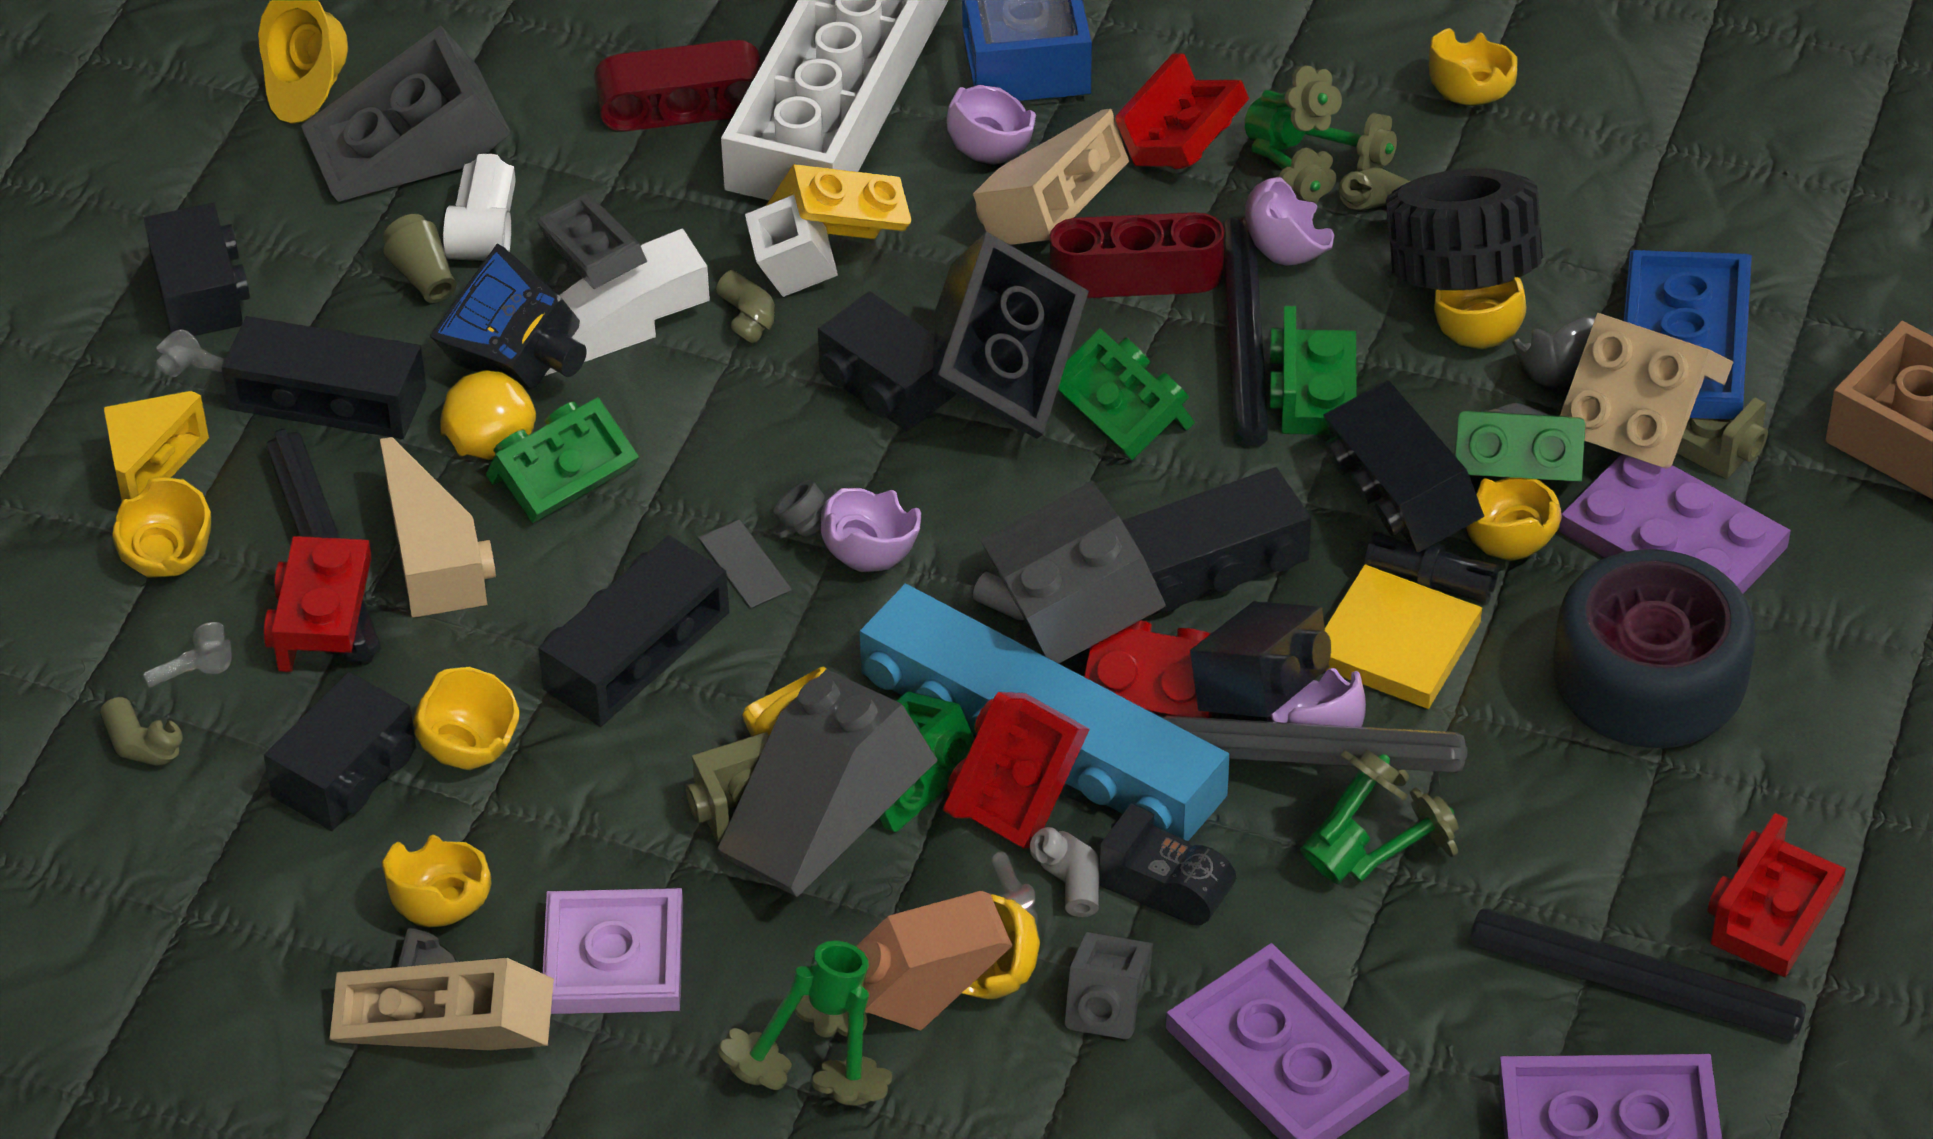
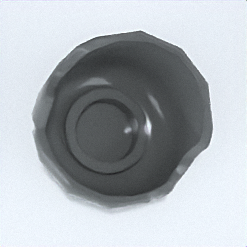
M1596 316L1581 317L1565 325L1555 332L1554 335L1540 328L1534 329L1532 331L1531 343L1523 344L1519 338L1513 340L1512 344L1518 359L1530 379L1547 389L1570 387Z

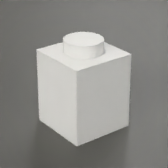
M794 195L745 214L756 262L783 297L838 276L826 227L822 222L802 219L799 215Z

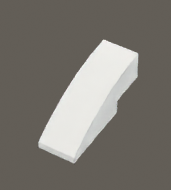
M683 228L641 245L648 262L596 289H593L582 278L559 295L580 320L579 328L572 338L586 346L587 354L584 362L655 338L654 320L710 301L707 265ZM550 368L545 376L557 371Z

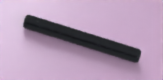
M1230 217L1224 222L1223 227L1225 230L1224 264L1235 441L1242 447L1251 444L1260 447L1268 440V415L1257 246L1254 244L1248 231L1245 217L1241 219Z
M285 428L277 430L274 433L275 438L267 442V451L298 535L301 537L340 538L302 436L298 432L287 433ZM364 599L362 600L352 653L342 652L348 662L359 661L361 665L372 662L371 656L378 653L381 649L379 638Z
M1489 908L1480 909L1473 923L1471 943L1475 947L1790 1041L1797 1039L1804 1023L1806 1005L1794 998Z

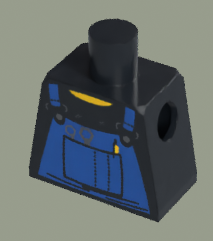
M498 243L430 335L434 342L455 364L476 372H502L516 380L527 390L537 387L550 368L565 377L573 376L582 367L587 354L586 346L572 338L579 328L580 320L554 290Z

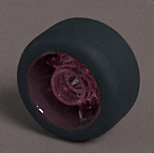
M1658 549L1633 550L1609 556L1586 569L1572 583L1563 598L1558 613L1553 654L1554 676L1557 687L1573 714L1589 728L1609 739L1645 748H1671L1694 743L1720 729L1736 713L1744 699L1749 684L1755 648V622L1747 600L1736 584L1720 570L1698 558L1683 553Z

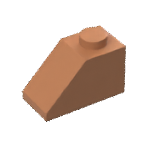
M977 891L887 916L857 945L865 953L869 963L863 987L869 992L865 1012L920 1031L924 1029L1012 947L991 895L983 891Z

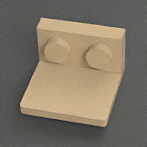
M1597 313L1560 416L1580 417L1585 421L1584 441L1668 469L1673 464L1704 378L1725 385L1733 361L1709 349Z

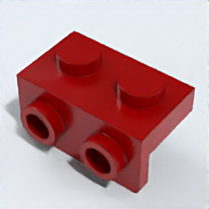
M1173 53L1115 117V121L1135 166H1170L1173 169H1182L1193 165L1202 157V152L1221 131L1225 130L1232 123V118L1250 98L1242 80H1196L1185 54Z
M293 536L288 561H279L276 568L275 595L277 600H279L277 609H268L264 622L265 646L275 649L279 672L293 671L297 650L352 653L371 562L369 540Z
M1140 620L1090 647L1085 678L1157 716L1212 718L1213 712L1198 711L1190 653L1193 647L1211 633L1191 628H1178L1176 636L1151 632V623Z
M998 692L993 699L984 705L976 719L975 732L977 736L967 757L959 762L949 778L947 790L950 795L943 811L954 818H972L1020 847L1030 848L1032 837L1036 832L1045 827L1090 729L1026 693Z
M1774 813L1762 833L1755 830L1750 832L1737 860V867L1739 868L1733 879L1723 876L1719 880L1710 898L1707 912L1715 916L1711 945L1786 978L1843 886L1846 868L1785 842L1788 818Z

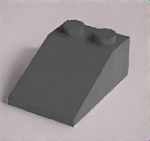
M441 25L301 125L330 192L338 202L464 168V164L474 161L478 154L489 152L499 142L511 135L478 66Z
M1093 481L980 540L1043 654L1058 664L1166 607L1143 555L1119 515Z
M826 669L819 677L806 683L800 690L798 697L779 714L719 844L718 851L724 859L798 897L930 769L938 759L901 703Z

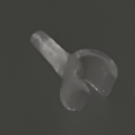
M180 329L172 332L156 347L157 351L163 353L156 362L157 366L171 377L179 376L190 364L223 374L221 367L225 359L202 350L195 337L186 330Z
M210 622L200 625L195 629L193 633V650L185 652L180 657L143 673L149 688L197 668L208 674H219L225 671L231 663L232 652L230 640H225L224 626L217 622Z
M1000 852L995 854L992 858V863L1005 893L1000 896L1007 900H1015L1034 916L1037 923L1038 916L1032 908L1035 903L1033 887L1029 884L1021 885L1006 853Z

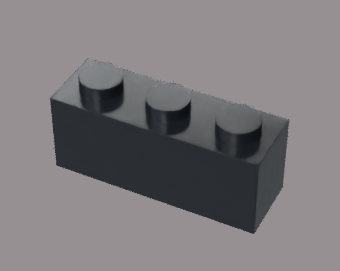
M250 316L245 317L221 367L229 410L398 439L405 438L427 389L421 345Z
M1389 380L1323 414L1332 439L1324 442L1337 471L1341 475L1349 472L1351 481L1362 501L1367 506L1376 502L1375 508L1389 534L1394 537L1401 533L1417 553L1485 517L1467 469Z
M1277 467L1122 520L1143 555L1166 604V607L1149 616L1173 611L1183 604L1217 592L1232 590L1245 582L1277 571H1286L1296 564L1309 560L1311 516Z
M668 535L652 550L640 554L633 561L630 568L607 589L596 592L586 607L563 627H557L548 634L543 644L538 647L543 690L602 727L730 613L726 570Z

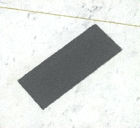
M740 519L698 537L717 564L726 570L727 577L750 608L792 591V588Z

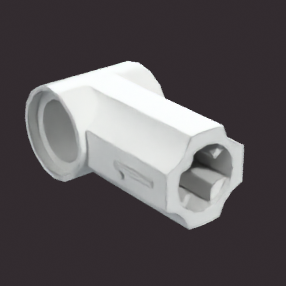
M478 154L474 161L464 164L456 206H448L445 213L443 243L447 259L485 261L497 243L510 252V207L516 182L514 166L503 162L498 155Z

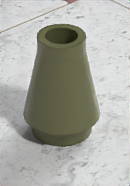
M419 214L405 215L392 222L383 234V243L385 244L384 256L420 291L426 302L438 303L450 297L454 293L457 283L451 274L437 226L433 222L425 220Z

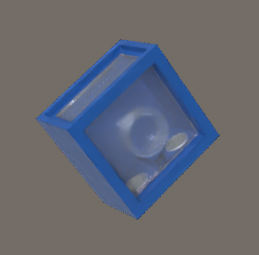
M962 0V31L973 87L984 85L1002 88L1019 101L1091 94L1092 41L1083 0Z

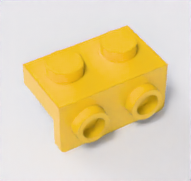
M793 164L766 204L767 206L794 195L800 217L804 220L822 222L826 227L827 234L875 239L882 229L905 231L911 223L901 179L895 176Z

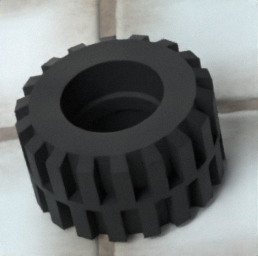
M1496 169L1443 171L1414 179L1393 190L1392 194L1386 198L1392 273H1395L1396 278L1408 284L1435 290L1480 289L1512 281L1514 277L1524 276L1542 263L1543 250L1538 189L1536 183L1525 176Z

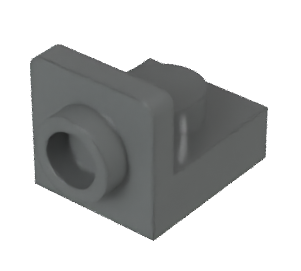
M1086 932L1070 966L1065 1026L1075 1031L1122 1039L1131 1038L1135 1030L1138 996L1151 968L1153 943Z

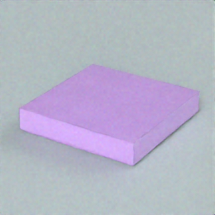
M682 888L547 891L543 974L554 978L551 1014L680 1011L683 929Z

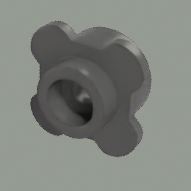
M813 480L803 481L790 489L774 507V514L781 521L775 530L777 536L784 538L790 533L797 532L802 537H808L820 530L821 510L825 502L837 492L836 489L830 488L823 493Z

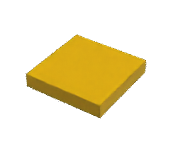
M1365 564L1325 627V631L1331 640V656L1328 669L1335 668L1342 677L1351 680L1352 672L1358 671L1363 685L1429 709L1481 623L1482 607Z

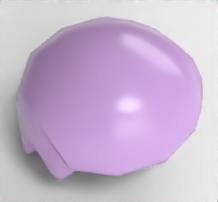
M977 85L968 89L960 87L948 108L947 131L956 149L974 161L996 165L1011 161L1027 147L1034 131L1036 114L1032 110L1026 111L1018 99L1002 88Z
M1281 177L1267 179L1257 184L1250 192L1245 205V220L1248 231L1257 248L1271 261L1286 266L1298 265L1315 259L1332 249L1334 241L1333 230L1329 228H1314L1312 219L1317 210V205L1313 202L1296 199L1291 186Z
M841 488L825 502L821 510V534L826 547L841 562L860 572L888 570L901 562L910 552L920 531V509L913 508L908 513L905 512L900 506L897 492L894 490L874 494L862 488Z
M1335 668L1328 669L1320 681L1313 680L1267 717V722L1362 727L1366 712V701L1360 673L1358 671L1352 672L1351 683L1344 680Z

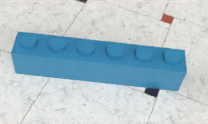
M906 583L859 631L861 674L867 676L878 687L885 690L891 689L902 696L908 691L960 704L971 732L975 736H977L975 723L981 709L998 692L1026 693L1088 727L1090 730L1065 783L1081 791L1089 800L1096 804L1107 805L1123 814L1132 803L1154 814V826L1189 841L1228 796V752Z

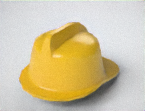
M271 0L261 16L258 31L266 95L270 109L278 119L295 124L308 120L318 112L328 97L330 88L337 80L338 74L346 63L348 53L347 35L342 24L331 13L324 11L318 0Z

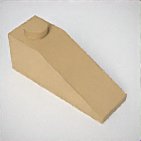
M1112 109L1100 110L998 168L973 193L977 216L984 225L986 232L1009 245L1050 240L1051 230L1057 223L1065 219L1074 218L1129 162Z
M393 437L380 439L386 483L412 618L488 605L484 579L496 577L490 540L477 541L473 516Z
M509 958L338 972L336 975L330 1040L337 1043L473 1050L548 1046L554 978Z

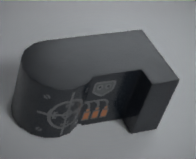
M1132 803L1101 843L1099 886L1191 925H1202L1208 922L1237 879L1233 866L1221 853L1203 845L1192 846L1188 841L1154 826V814Z

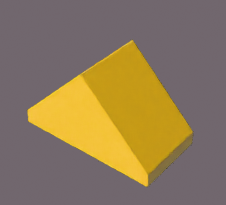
M193 391L104 407L121 500L132 499L139 495L151 478H171L209 439L201 395Z

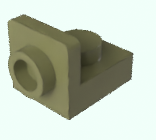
M1756 397L1753 398L1734 420L1689 418L1677 454L1728 479L1745 460L1748 462L1754 461L1762 451L1768 437V430L1763 427L1767 403Z
M767 732L692 755L694 783L686 785L687 800L695 821L698 824L707 821L717 843L721 842L729 825L728 809L737 807L769 738Z

